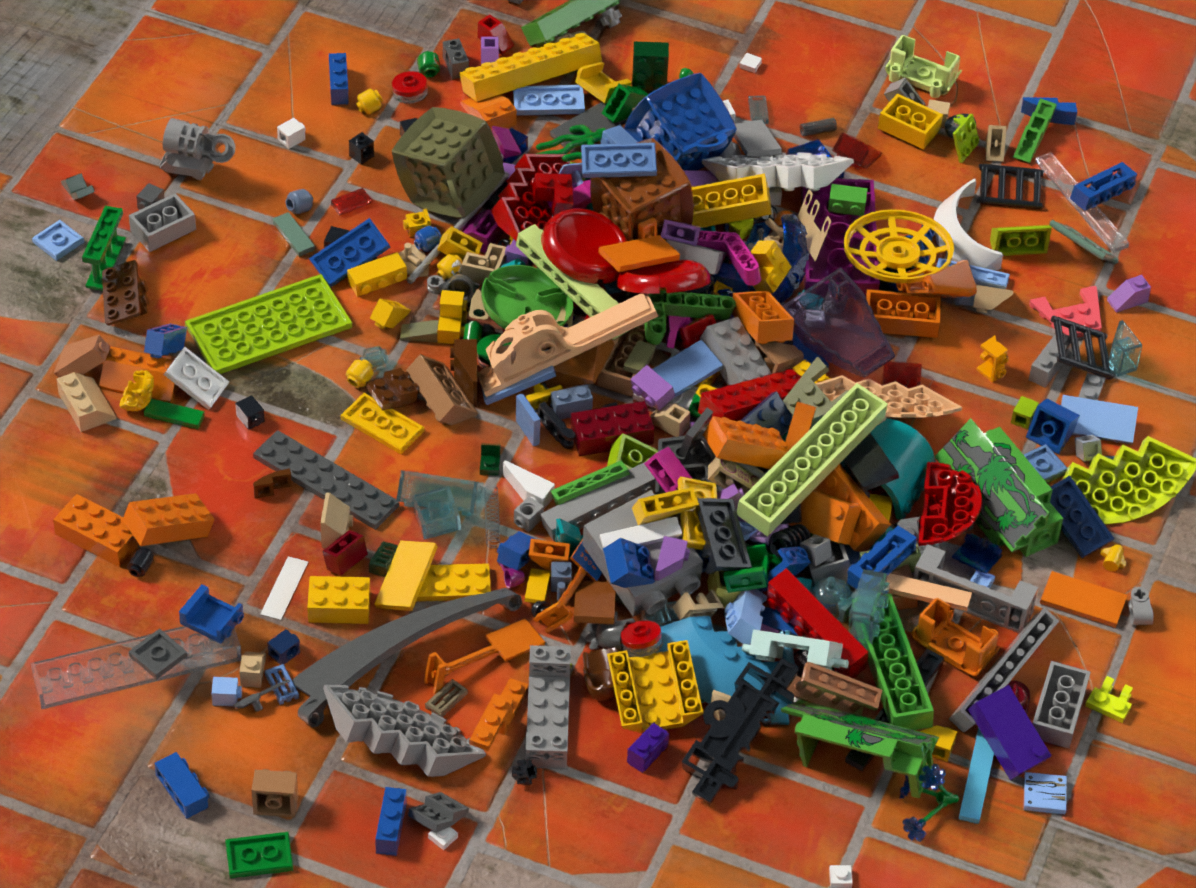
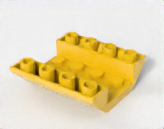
M688 640L667 643L668 651L629 657L627 650L607 654L622 728L643 734L652 723H655L664 730L683 727L703 714Z

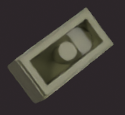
M439 320L403 324L400 340L437 342Z

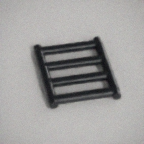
M979 164L981 183L980 197L978 196L977 198L978 203L1032 209L1043 208V203L1040 202L1041 176H1043L1044 170ZM988 171L999 172L998 198L987 197ZM1006 173L1016 174V200L1005 199ZM1024 175L1034 176L1033 201H1023Z
M1051 317V322L1054 323L1058 347V362L1104 378H1114V373L1110 369L1106 345L1108 335L1106 333L1061 317ZM1062 326L1069 328L1073 359L1066 356ZM1077 331L1084 335L1088 364L1081 362ZM1091 336L1098 338L1103 369L1096 367Z

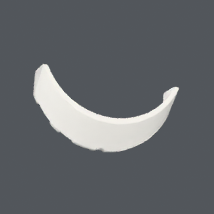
M973 179L941 203L935 213L934 220L948 231L953 240L954 253L952 260L956 262L968 260L969 265L990 270H1000L1003 254L973 240L963 230L957 218L956 207L958 206L959 199L974 196L976 179ZM934 231L939 247L944 246L945 242Z

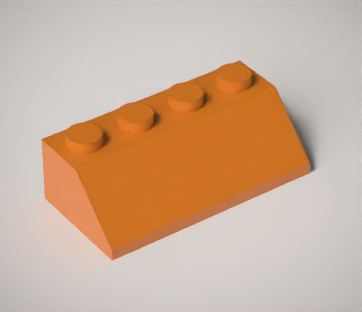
M110 346L106 360L103 362L99 388L124 393L125 388L128 386V381L136 383L133 379L134 372L147 370L153 375L154 379L151 399L172 403L179 386L163 374L174 360L163 357L154 358L149 354Z

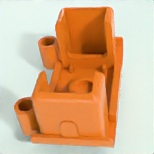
M935 598L920 614L918 625L912 631L913 639L923 647L944 657L945 661L971 676H977L1001 649L1000 647L996 649L998 631L983 626L981 638L953 622L955 609L951 608V605L943 600Z

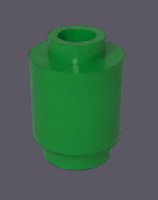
M470 321L465 324L463 339H477L478 344L482 339L483 326L477 321Z

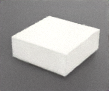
M746 53L739 64V68L755 73L762 63V58Z

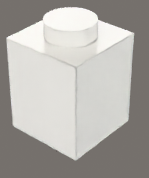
M292 118L277 127L278 140L290 149L305 140L306 128L303 123Z

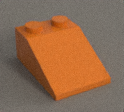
M496 95L477 102L472 98L461 101V105L466 112L486 121L491 131L492 126L510 128L517 124V109L508 98L502 95Z

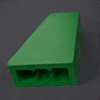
M618 83L601 114L613 123L627 119L632 112V108H635L649 94L641 88Z

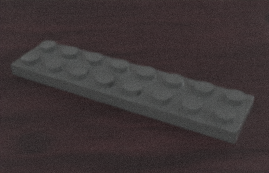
M278 430L253 453L254 459L274 471L290 468L291 480L323 500H325L326 493H331L350 507V515H353L354 518L374 530L399 507L397 499Z

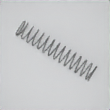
M495 486V487H493V488H496V489H497V492H496V491H493V492H495V493H493V494H496V493H497V496H496V497H498V487ZM484 488V494H485V495H484V498H485V499H484V502H485V500H487L486 498L488 497V496H486V494H489L488 492H485V491L487 490V489H485V488ZM485 505V518H486V519H485V522L487 523V521H489V520H488L487 517H486V516H487V515H486V514H487V513H486V512H487V511H486V510H487V509H486V508H487V507H486L487 505ZM498 509V512L496 511V513H498V515H496V517H498V519H496V521H499V509ZM486 529V545L489 544L488 541H487V540H488V539H487V538H488V537H487V536H488V535H487V534H488V533H487V532H488V531H487L488 529ZM500 536L499 539H495L499 541V544H497L498 546L500 545Z

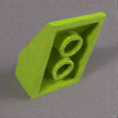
M622 433L611 446L607 466L622 460L628 470L648 461L658 450Z

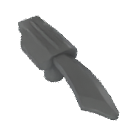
M290 680L280 682L260 693L252 694L234 704V708H244L252 704L255 711L259 712L263 709L259 701L261 696L289 683Z

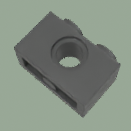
M459 38L443 41V59L452 80L460 78V72L469 68V60Z

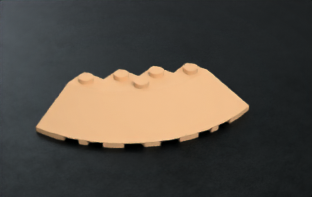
M841 375L816 383V385L832 402L846 390L849 391L856 383ZM869 378L856 382L888 403L887 417H932L962 411L960 405L924 385L908 389L896 381L883 386Z

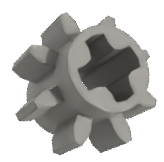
M612 7L601 13L603 17L600 21L603 26L608 25L611 28L620 23L619 18L622 15L619 9L614 11Z

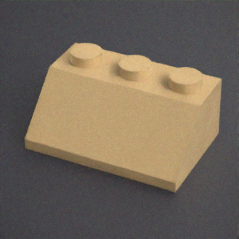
M75 372L57 378L58 393L81 432L116 419L113 410L94 378Z

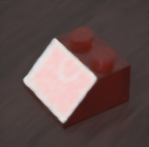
M843 132L832 149L833 152L837 153L836 156L854 159V163L851 166L860 169V167L867 169L882 155L881 151Z
M883 360L881 385L896 381L908 389L919 386L921 384L922 363Z

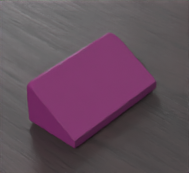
M492 126V133L503 157L508 158L520 155L521 151L509 129Z

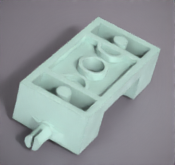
M753 629L751 645L743 644L742 652L754 654L756 659L775 662V658H782L784 647L809 651L807 662L832 670V667L847 668L849 664L848 660L841 659L843 644L832 641Z

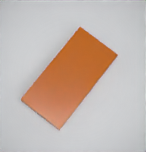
M660 235L601 246L598 251L618 272L680 259V254Z
M1051 571L1040 604L1116 628L1128 595Z

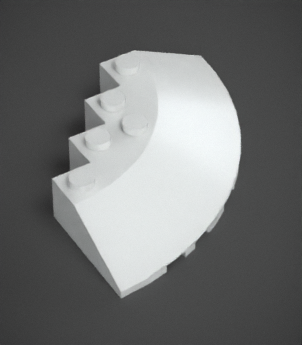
M781 152L780 155L759 157L732 155V158H722L719 156L702 159V164L721 182L765 173L769 188H784L785 191H793L794 188L800 186L807 187L811 191H818L821 187L828 186L854 163V159L834 156V158L827 157L826 154L811 155V153L800 152L797 155H786L785 152Z

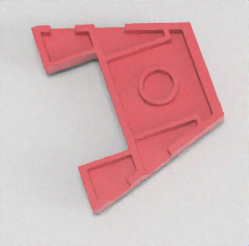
M1096 286L1080 289V295L1084 301L1083 304L1052 310L1046 297L1031 299L1029 302V306L1032 309L1035 308L1043 319H1047L1051 323L1053 328L1052 316L1061 317L1101 331L1102 328ZM1062 326L1063 333L1070 336L1069 328ZM1077 331L1078 338L1084 337L1083 333Z

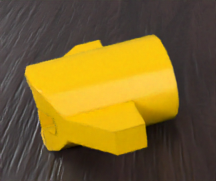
M1114 545L1101 551L1100 554L1105 557L1103 566L1106 570L1116 571L1119 567L1123 569L1126 566L1123 556L1124 550L1121 545Z

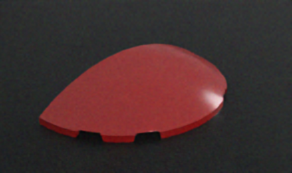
M927 462L924 487L925 499L923 516H921L919 546L942 543L960 535L975 522L982 506L980 488L973 483L972 477L963 470L960 472L953 470L951 465Z

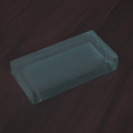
M748 96L750 120H763L765 124H768L766 96Z

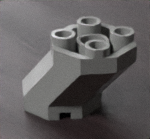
M166 151L159 166L165 172L188 175L201 181L206 172L209 173L214 164L209 156L203 155L198 160L194 159L193 156L186 157L184 154L178 155Z

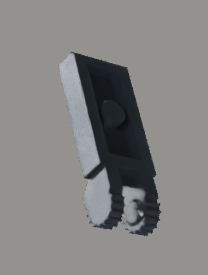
M546 402L540 403L537 414L540 422L564 448H573L575 432L571 428L566 427L564 421L559 419Z

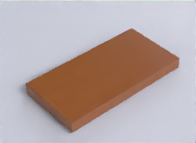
M581 581L575 591L574 622L613 625L615 614V590L609 582Z

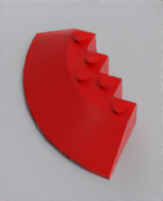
M524 154L514 166L515 171L507 180L508 185L500 193V200L492 208L491 212L497 225L515 241H517L518 233L534 224L543 230L548 220L553 216L552 209L547 201H533V180L535 173L559 174L564 164H571L570 161L564 162L562 160V157L566 154Z

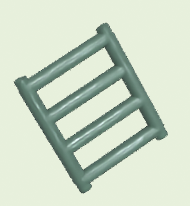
M1054 220L1050 221L1049 225L1096 257L1114 264L1118 263L1119 259L1072 227Z

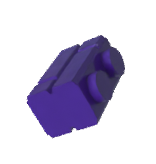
M652 723L628 748L627 763L638 771L644 772L660 756L661 752L668 747L669 733L655 723Z

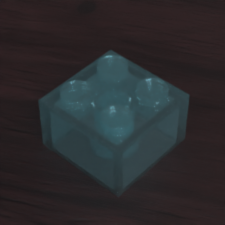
M449 486L411 496L413 510L424 540L461 530L460 515Z

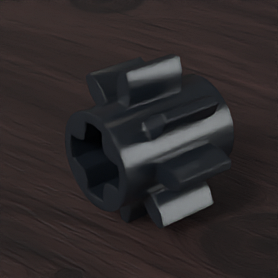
M517 760L518 765L512 766V777L517 781V784H532L531 779L537 778V767L532 764V760Z

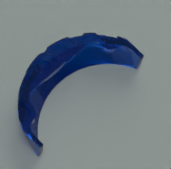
M785 214L781 217L784 233L782 253L791 265V269L776 291L771 293L779 303L787 300L793 294V291L799 287L805 275L806 261L809 260L806 240L807 231L795 214ZM721 289L717 292L719 295L733 298V292L730 289Z

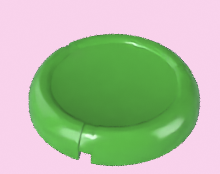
M524 265L504 266L491 272L489 279L485 278L483 282L481 299L484 309L489 317L504 329L520 315L535 310H545L551 313L555 320H557L560 314V307L564 306L566 311L565 320L557 322L562 327L568 322L572 314L573 300L541 269Z

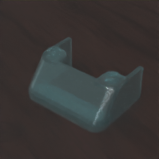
M401 470L396 501L404 502V506L415 508L416 504L458 510L462 511L461 515L473 517V513L478 512L484 483Z

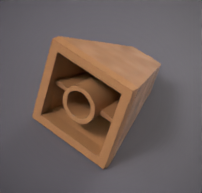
M768 342L767 344L755 343L757 350L772 374L793 369L804 358L803 352L794 345Z

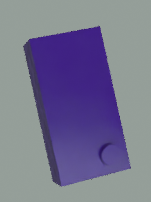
M1009 685L977 701L968 709L1010 781L1051 757L1050 752Z

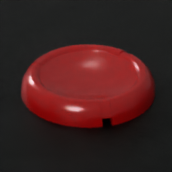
M574 208L561 211L548 220L541 234V243L546 256L556 268L564 274L586 283L597 284L598 279H602V284L618 279L620 272L598 253L601 246L628 241L620 227L614 224L611 219L592 210Z
M679 259L677 261L620 272L617 287L628 292L660 294V288L666 287V293H675L704 287L711 282L708 269L703 264L696 261Z

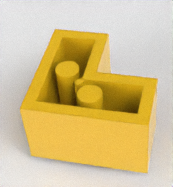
M758 240L751 253L759 264L761 282L753 285L756 291L774 293L791 269V265L775 241Z
M442 290L437 343L454 344V339H461L464 336L465 326L463 324L467 323V313L464 312L467 311V300H464V292Z

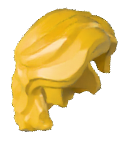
M140 370L134 372L133 379L136 383L128 381V386L125 388L120 401L121 409L139 411L149 404L154 387L153 375L149 371Z

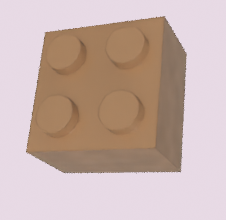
M268 769L255 770L251 790L253 814L295 817L298 803L297 773L270 771Z

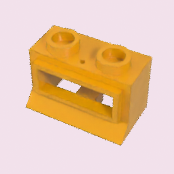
M994 335L981 344L980 348L984 352L981 353L980 358L985 362L976 368L979 373L992 383L1005 376L1007 372L1005 364L1009 360L1007 356L1008 349L997 342Z

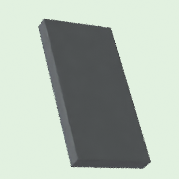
M600 102L552 129L550 136L555 139L566 134L584 135V132L571 133L569 131V128L575 125H586L592 132H596L600 128L607 130L619 125L622 126L626 123V119L613 123L601 114L607 103ZM572 141L561 143V145L565 147L569 142ZM581 146L573 148L570 153L580 151Z

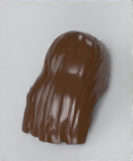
M617 648L583 653V673L586 686L590 695L597 701H608L616 697L607 654L618 652Z

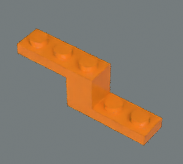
M510 678L501 695L493 694L469 739V745L489 751L497 734L505 735L529 689V684Z

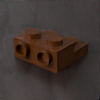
M401 368L386 371L383 378L366 382V389L382 411L416 403L417 394L419 393L418 385L410 381V374L404 372Z

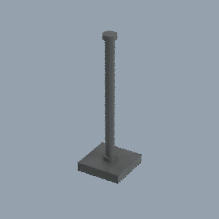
M709 408L704 410L686 433L679 452L683 457L686 458L698 441H703L709 445L703 436L713 414V411ZM735 462L759 479L766 474L755 466Z

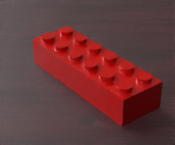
M788 369L701 393L698 413L702 414L706 408H709L713 411L711 419L715 416L719 418L726 417L733 421H741L772 392L777 391L783 401L801 376L793 369Z
M787 568L768 582L767 603L772 609L778 610L786 623H790L794 627L798 636L843 644L841 659L848 660L849 664L847 668L833 667L835 672L854 679L866 669L868 651Z

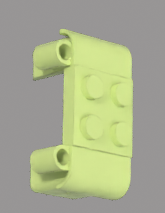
M901 35L891 49L890 60L885 66V71L889 75V81L896 82L906 78L911 85L929 91L930 96L933 98L946 95L962 73V70L959 71L960 56L946 51L944 66L914 55L916 39Z

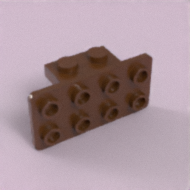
M135 260L102 271L104 319L107 326L148 313L147 305H149V300L146 295L148 286L139 277L138 264Z

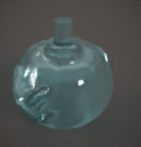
M835 577L819 580L810 590V593L836 619L843 617L845 610L849 609L852 599H854L851 597L853 592L844 580Z

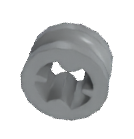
M433 275L427 279V289L429 292L440 293L442 291L439 288V285L443 283L442 277Z

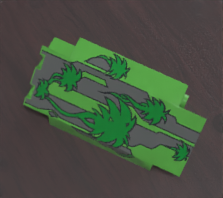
M970 418L935 455V458L939 463L951 465L953 470L958 472L965 471L972 477L973 483L979 486L982 495V506L975 523L996 548L1006 544L1011 552L1019 549L1025 557L1057 544L1063 517L1050 503L1052 488L1001 427L983 433Z
M798 700L781 708L783 713L802 718L801 722L796 724L795 734H797V745L800 749L799 756L802 759L803 766H808L819 740L883 757L884 769L908 775L911 796L920 798L934 766L932 753L939 737L804 700Z

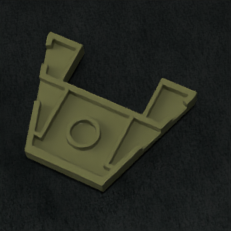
M819 357L812 362L783 400L792 415L794 414L797 402L815 406L816 411L811 425L817 423L848 392L846 390L831 402L814 383L829 371Z

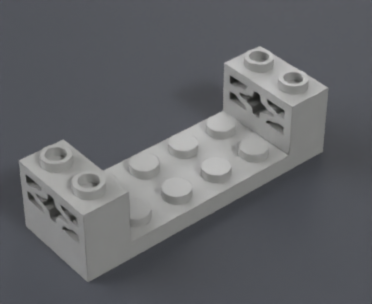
M927 544L915 566L913 579L972 592L968 610L963 612L1017 633L1023 630L1034 611L1038 587L1019 581L1011 597L994 591L986 586L943 571L946 551Z
M530 645L525 761L532 760V764L537 768L567 769L571 647Z

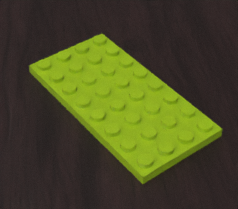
M322 274L186 320L185 327H187L207 364L216 372L222 374L352 328V321Z

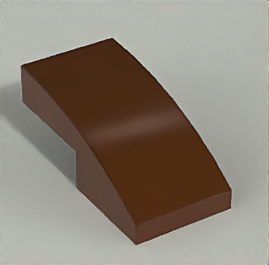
M290 468L270 473L253 483L254 497L273 496L274 489L292 487Z

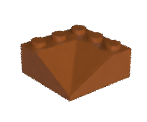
M610 339L555 365L556 377L548 379L544 383L548 388L558 385L567 387L595 384L615 345L614 342Z

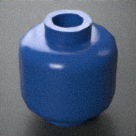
M426 226L415 233L414 245L418 250L430 252L439 244L442 237L441 233L436 227Z

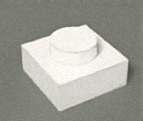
M451 827L439 832L432 830L428 833V839L442 850L446 849L458 838V832Z
M830 865V888H852L851 865Z

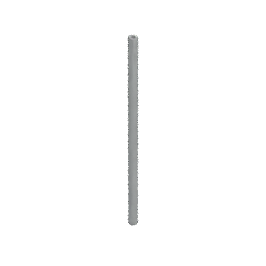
M504 171V176L491 194L465 218H461L454 228L461 230L507 180L510 176L508 172ZM438 245L407 278L410 284L439 255L441 251L437 250Z

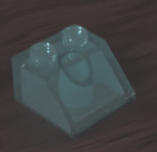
M1123 320L1119 321L1108 361L1111 371L1117 377L1137 370L1142 350L1141 342Z

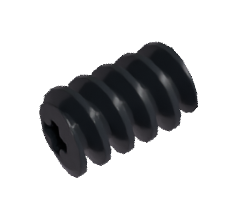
M795 524L777 531L769 538L770 551L775 556L781 557L778 553L780 548L800 547V543L810 538L811 534L802 524Z

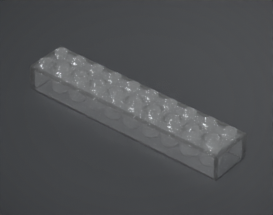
M185 626L163 631L187 651V657L157 680L130 658L128 652L151 634L30 663L41 709L241 661V646L235 628L230 637L225 638L221 644Z

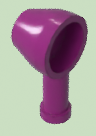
M498 562L504 572V582L507 588H514L524 583L525 577L522 570L517 571Z

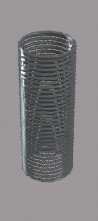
M835 118L800 124V132L803 137L837 129Z

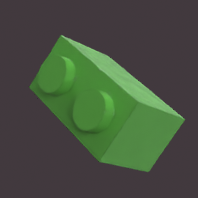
M832 184L828 212L864 216L868 188Z

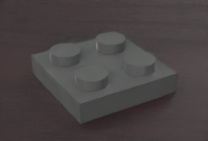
M160 628L128 651L129 657L156 680L187 657V651Z

